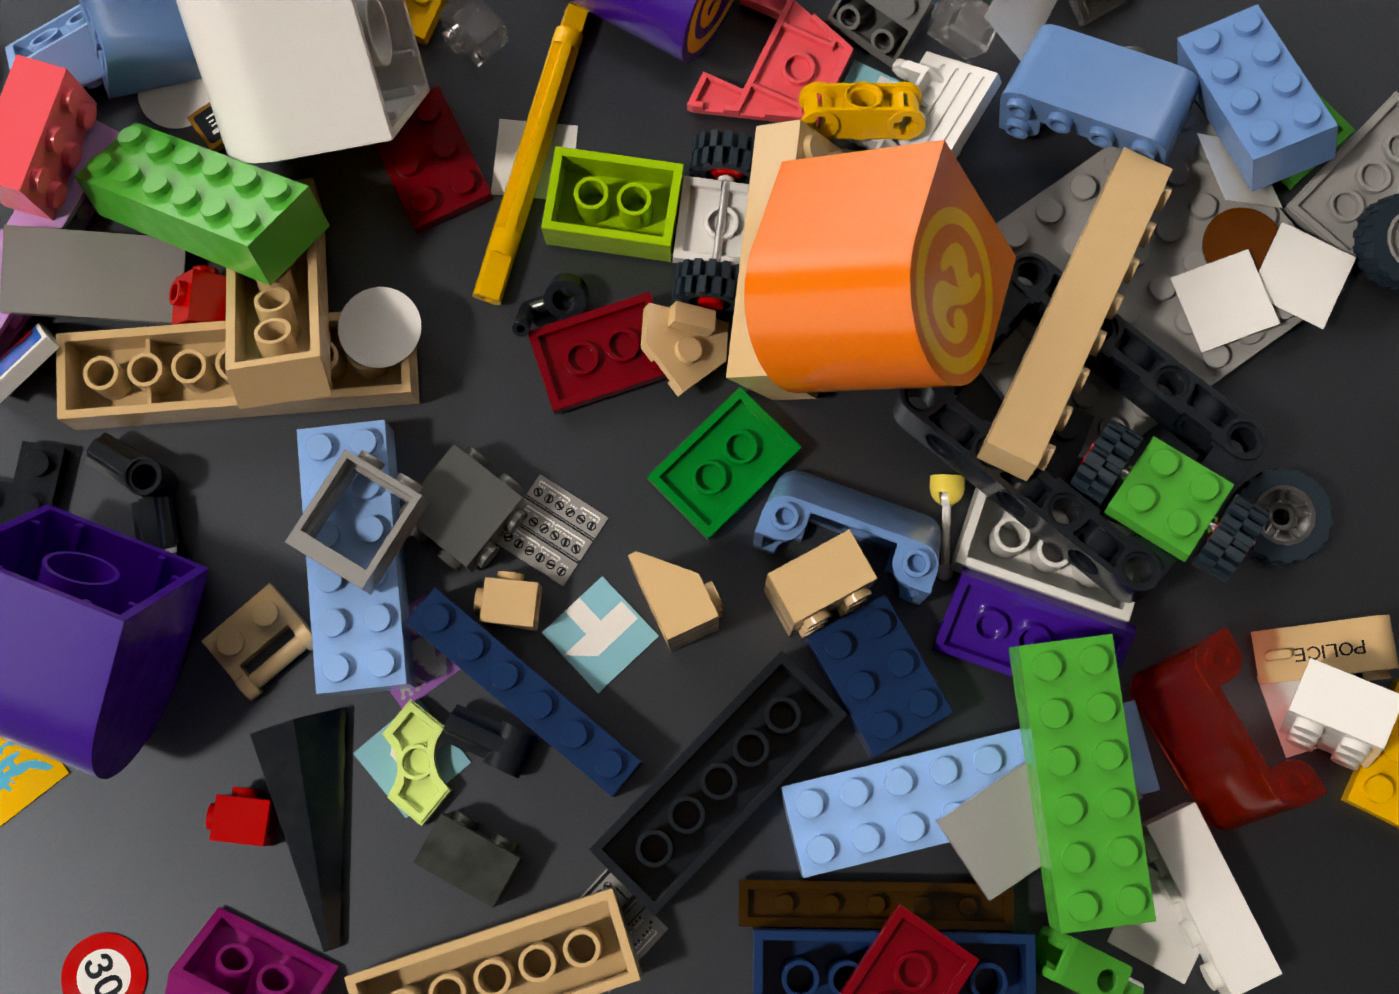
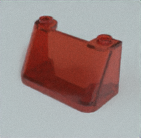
M1227 627L1195 638L1141 669L1133 676L1130 683V694L1192 800L1196 802L1203 818L1209 825L1217 829L1233 830L1307 805L1328 792L1312 767L1301 760H1285L1271 768L1265 762L1220 688L1221 685L1233 679L1239 673L1242 666V654Z

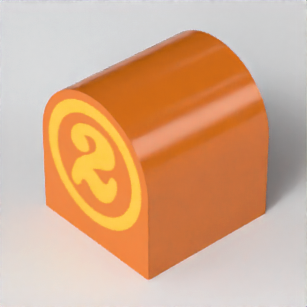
M945 140L782 161L751 248L744 287L746 322L754 352L765 373L778 387L791 393L951 387L967 385L982 371L992 348L1016 255Z

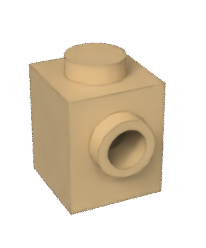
M498 571L497 578L485 577L484 588H477L474 599V614L480 615L479 621L485 626L537 631L542 596L540 584L538 582L523 581L524 575L520 573Z

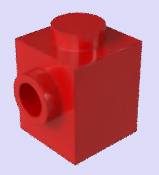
M194 266L193 269L176 277L169 291V303L173 305L171 325L226 321V276L219 275V270L214 267Z
M232 786L231 795L216 794L215 803L209 805L206 814V829L211 830L209 840L263 847L274 846L278 816L273 801L271 799L259 798L260 789Z

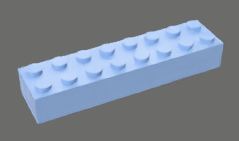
M1134 700L1123 703L1135 785L1141 795L1158 791L1160 787L1136 702ZM1020 729L779 787L801 876L806 878L948 843V839L935 820L943 817L961 805L962 802L1025 761Z

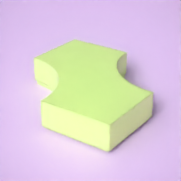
M410 699L382 733L383 737L392 746L397 760L396 780L387 798L418 824L424 826L453 790L443 780L437 764V748L445 725L416 701Z

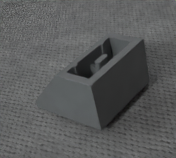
M837 0L825 22L893 68L892 65L896 59H901L929 24L942 0Z

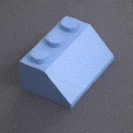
M80 4L5 47L10 70L18 54L67 68L83 88L87 86L88 89H93L103 84L102 77L105 76V68L102 67L100 59L96 57L94 40Z

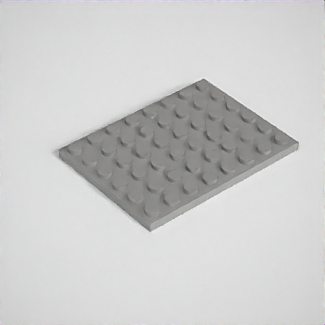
M1194 102L1167 163V167L1173 169L1166 183V186L1172 188V192L1161 213L1154 210L1150 221L1156 223V227L1145 248L1138 245L1134 253V257L1139 258L1140 262L1130 282L1127 284L1122 281L1117 292L1124 295V298L1116 313L1212 386L1302 322L1303 319L1272 305L1280 324L1201 352L1170 278L1207 264L1203 255L1202 240L1211 220L1223 211L1241 207L1262 212L1278 228L1282 222L1294 228L1296 227L1280 208L1225 200L1197 133L1217 136L1204 113ZM1112 146L1104 148L996 223L1016 257L1026 252L1037 253L1061 271H1064L1107 177L1122 151L1121 149ZM1022 277L1018 278L1023 284L1033 286L1030 280ZM1026 319L1021 322L991 356L980 372L1002 401L1037 329ZM1091 370L1080 393L1071 392L1066 403L1073 408L1095 416L1079 454V457L1084 458L1094 441L1101 435L1112 418L1141 436L1159 424ZM1159 385L1160 390L1164 394L1173 396L1169 388Z

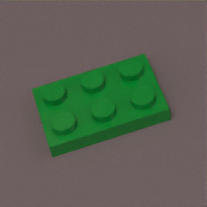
M739 387L647 476V480L709 541L801 451L802 447Z

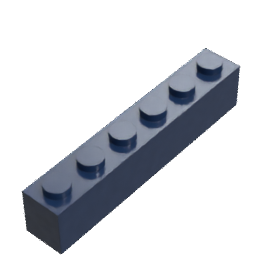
M434 588L405 621L611 797H615L643 764L641 760L438 589Z

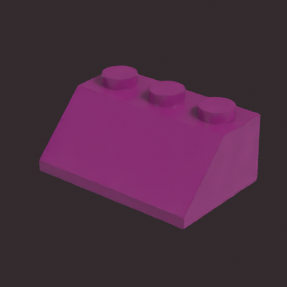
M218 907L169 971L165 994H326L339 966Z

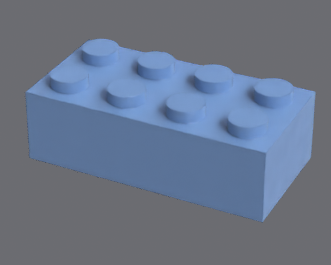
M1258 4L1177 38L1178 65L1194 72L1200 80L1195 100L1252 192L1335 158L1338 124Z

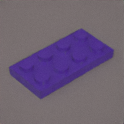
M963 567L935 637L933 649L1013 677L1009 647L1112 634L1119 674L1136 636V626Z

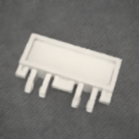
M926 51L920 63L900 58L896 59L892 65V71L897 77L912 82L921 89L922 103L919 110L925 116L926 126L924 131L919 136L909 140H851L859 147L866 148L867 150L945 140L957 158L1002 82L999 74ZM886 79V80H883L882 83H898V82H895V81L892 82L891 80H887V79ZM903 94L904 105H906L908 97L907 94ZM903 117L901 122L903 128L906 127L905 117ZM845 148L842 149L845 153L856 152Z

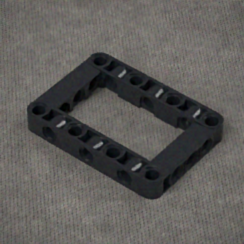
M1026 252L1016 257L987 361L1024 319L1036 328L1038 327L1063 274V271L1037 253ZM1022 277L1030 280L1033 286L1023 284L1018 278ZM1116 313L1112 320L1105 317L1100 329L1107 332L1106 338L1097 355L1094 357L1089 354L1084 365L1199 455L1195 460L1196 462L1233 483L1234 486L1229 492V496L1265 451L1267 435L1263 427ZM966 385L905 388L899 390L893 404V415L903 429L1113 598L1125 603L1139 601L1159 584L1178 560L1177 557L1138 533L1127 537L1100 515L1101 510L1059 476L1054 479L1046 471L1036 468L1030 478L1025 481L1000 468L987 465L977 458L992 423L987 419L984 421L980 420L956 400L957 395ZM1159 385L1169 388L1173 396L1164 394L1160 390ZM918 397L924 400L928 408H916L910 403L909 398ZM1230 440L1238 442L1243 447L1244 452L1236 450ZM1056 509L1064 512L1068 517L1069 524H1062L1056 521L1052 515V510ZM1125 567L1135 569L1141 577V583L1131 581L1126 575Z

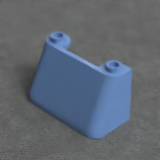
M79 0L94 40L96 57L100 59L102 67L105 68V76L102 77V81L109 99L202 78L176 0Z
M789 471L778 478L758 521L754 534L753 548L773 555L777 547L783 542L791 540L801 542L808 522L841 534L850 529L855 539L890 551L883 572L891 574L897 581L899 588L898 600L918 607L930 595L938 572L942 538L940 526L933 518L803 471Z

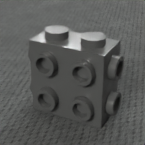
M453 444L420 484L423 488L419 494L429 504L410 535L421 544H424L429 538L441 548L437 556L450 567L458 571L463 565L473 573L478 566L482 569L485 568L495 557L499 550L495 544L506 531L512 534L520 526L527 514L523 511L527 503L520 495L524 488L505 473L497 478L486 469L490 462L470 446L464 452ZM407 502L398 511L399 515H401L404 509L406 508L408 504Z

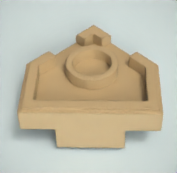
M675 301L670 307L648 303L643 310L641 349L651 362L655 361L670 380L668 385L679 397L726 362L729 322L716 319L715 310Z

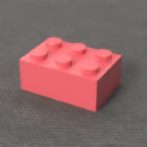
M18 54L15 57L0 96V203L5 207L53 221L57 209L61 208L66 200V185L72 169H75L80 163L82 157L81 146L86 132L93 127L96 121L97 103L67 68Z

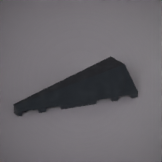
M345 707L291 719L250 734L323 952L342 946V865L344 864L346 808L344 773L345 763L347 762L345 731L346 722L348 721V713Z

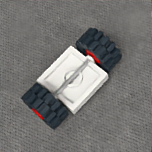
M711 129V133L702 131L700 135L696 134L694 136L689 165L690 176H684L674 245L672 263H677L672 294L673 302L679 301L715 310L716 315H724V313L734 315L755 135L748 137V133L742 131L739 134H735L733 130L726 129L725 133L720 132L719 129Z

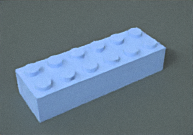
M385 420L297 429L303 513L345 449L357 457L361 450L371 454L385 464L381 470L382 472L394 479L398 476L394 430ZM357 473L315 539L362 568L367 569L400 517L398 511L401 509L400 498ZM404 544L371 595L306 556L316 694L324 697H337L416 688L411 628L405 622L410 616Z

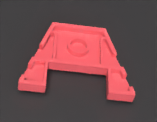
M740 0L741 5L776 19L777 22L744 88L737 87L703 72L687 103V110L692 113L771 122L800 120L804 115V111L799 104V93L802 88L813 82L839 83L853 55L854 48L816 14L811 15L795 0ZM818 94V105H821L822 97L821 94ZM820 117L816 118V126L818 127Z

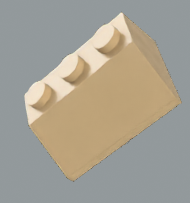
M637 551L628 555L636 579L670 652L719 630V618L723 616V604L712 581L704 584L699 573Z

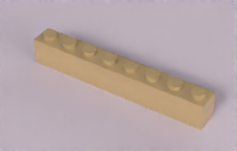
M1126 147L1123 148L1107 177L977 458L1025 481L1030 478L1036 468L1042 471L1045 470L1056 448L1055 445L1049 443L1054 430L1062 432L1073 410V407L1066 404L1071 392L1080 393L1090 373V369L1084 367L1085 361L1089 354L1094 357L1097 355L1106 338L1107 332L1100 329L1105 317L1112 320L1124 298V295L1117 292L1122 281L1128 284L1139 265L1140 259L1134 257V253L1138 245L1143 248L1147 245L1156 227V223L1150 221L1154 210L1161 213L1172 192V188L1166 186L1173 170L1172 168Z

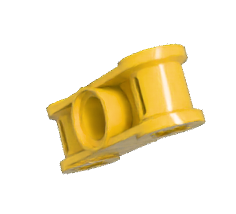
M813 82L804 86L799 93V104L804 111L801 120L827 139L909 140L919 136L926 126L925 116L919 110L922 103V92L912 82ZM818 94H821L822 97L821 105H818ZM903 94H907L908 97L906 105H904ZM817 117H820V128L816 127ZM903 117H905V128L901 124Z

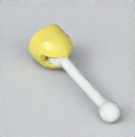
M930 475L931 496L936 503L942 505L941 564L938 566L937 577L943 581L950 580L954 574V571L949 569L951 506L958 503L963 497L965 478L962 475Z

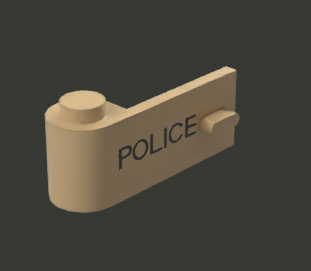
M1390 615L1367 616L1251 632L1259 685L1301 680L1310 658L1349 674H1362L1363 679L1366 681L1391 679L1390 670L1399 669Z

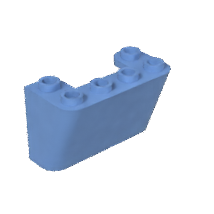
M1044 24L1038 29L1000 97L999 128L1004 129L1015 138L1026 139L1028 136L1037 135L1042 123H1045L1050 129L1058 133L1066 134L1071 132L1086 137L1094 145L1103 148L1112 146L1123 150L1126 147L1167 166L1197 96L1200 80L1194 72L1183 66L1058 25Z

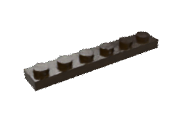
M739 879L738 926L882 929L899 903L936 930L1014 931L1013 886L989 901L977 883Z

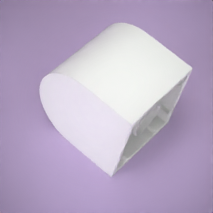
M176 0L227 155L242 162H274L391 141L430 91L405 0Z

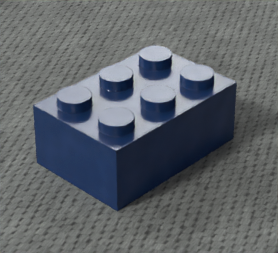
M885 594L810 635L804 642L840 707L847 713L846 718L870 759L875 758L954 713Z

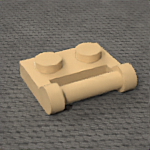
M271 583L265 586L201 641L235 681L240 691L251 701L263 693L261 688L301 653L306 649L309 651L313 650L311 628ZM291 628L295 636L255 671L249 674L244 666L286 630Z

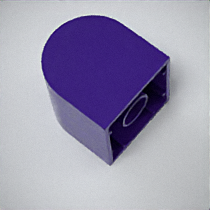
M49 504L0 525V738L100 779H109L121 772L139 753L152 734L172 695L183 664L209 567Z

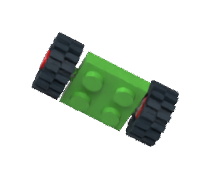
M1112 418L1084 456L1078 471L1069 485L1090 502L1100 507L1119 477H1121L1119 482L1122 485L1104 513L1183 562L1190 556L1202 535H1208L1193 559L1192 564L1225 584L1232 573L1235 572L1239 563L1244 560L1253 547L1271 513L1237 493L1218 520L1215 515L1234 484L1154 436L1134 467L1129 465L1125 469L1144 437Z

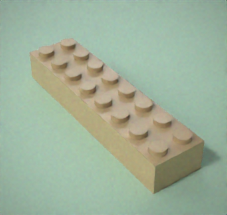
M330 312L329 337L332 395L239 410L225 371L226 321L56 334V343L59 346L56 350L57 420L77 431L420 404L417 345L407 358L393 366L372 368L361 365L345 352L340 343L338 322L341 312Z

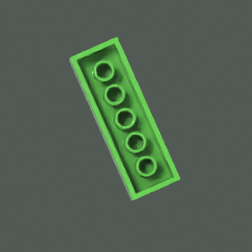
M136 122L124 128L107 148L93 156L87 162V166L74 176L99 215L269 286L330 226L308 185Z
M1108 634L1009 647L1049 927L1060 934L1156 922L1113 635Z

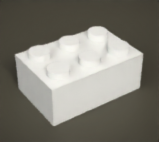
M1310 658L1279 732L1288 735L1286 741L1300 749L1312 752L1315 746L1331 753L1330 759L1343 767L1358 770L1360 765L1368 768L1384 750L1399 714V693Z

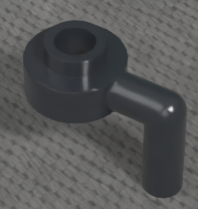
M561 273L554 276L549 281L544 295L524 301L520 305L512 326L514 334L519 337L526 336L530 331L534 317L548 311L561 319L582 314L589 298V290L586 283L580 277L571 273ZM561 289H570L575 295L566 296L562 293Z

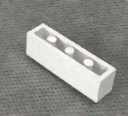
M1183 802L1142 822L1147 862L1151 863L1154 861L1162 877L1157 880L1159 889L1169 905H1176L1183 921L1179 922V928L1183 937L1191 948L1197 946L1204 961V964L1200 965V970L1209 987L1213 991L1218 990L1220 994H1242L1281 975L1282 972L1196 802Z

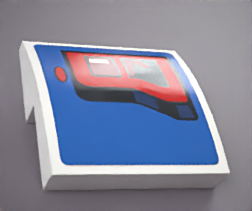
M39 322L0 358V403L59 348L55 336L44 324Z

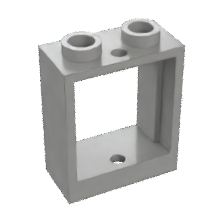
M345 449L285 543L371 595L429 502L419 494L423 487L411 478L399 473L397 478L394 479L381 471L385 464L376 457L361 450L357 457ZM357 473L408 503L367 569L362 568L315 539Z

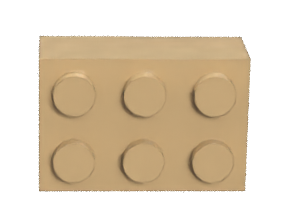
M849 529L768 573L764 593L788 636L791 637L799 632L803 639L825 627V623L828 622L827 619L831 617L832 613L838 611L840 617H844L862 607L864 602L868 600L867 597L872 594L870 588L877 580V577Z

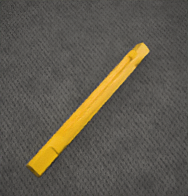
M570 3L564 11L560 26H557L472 294L474 298L493 305H501L582 44L583 35L581 32L588 11Z

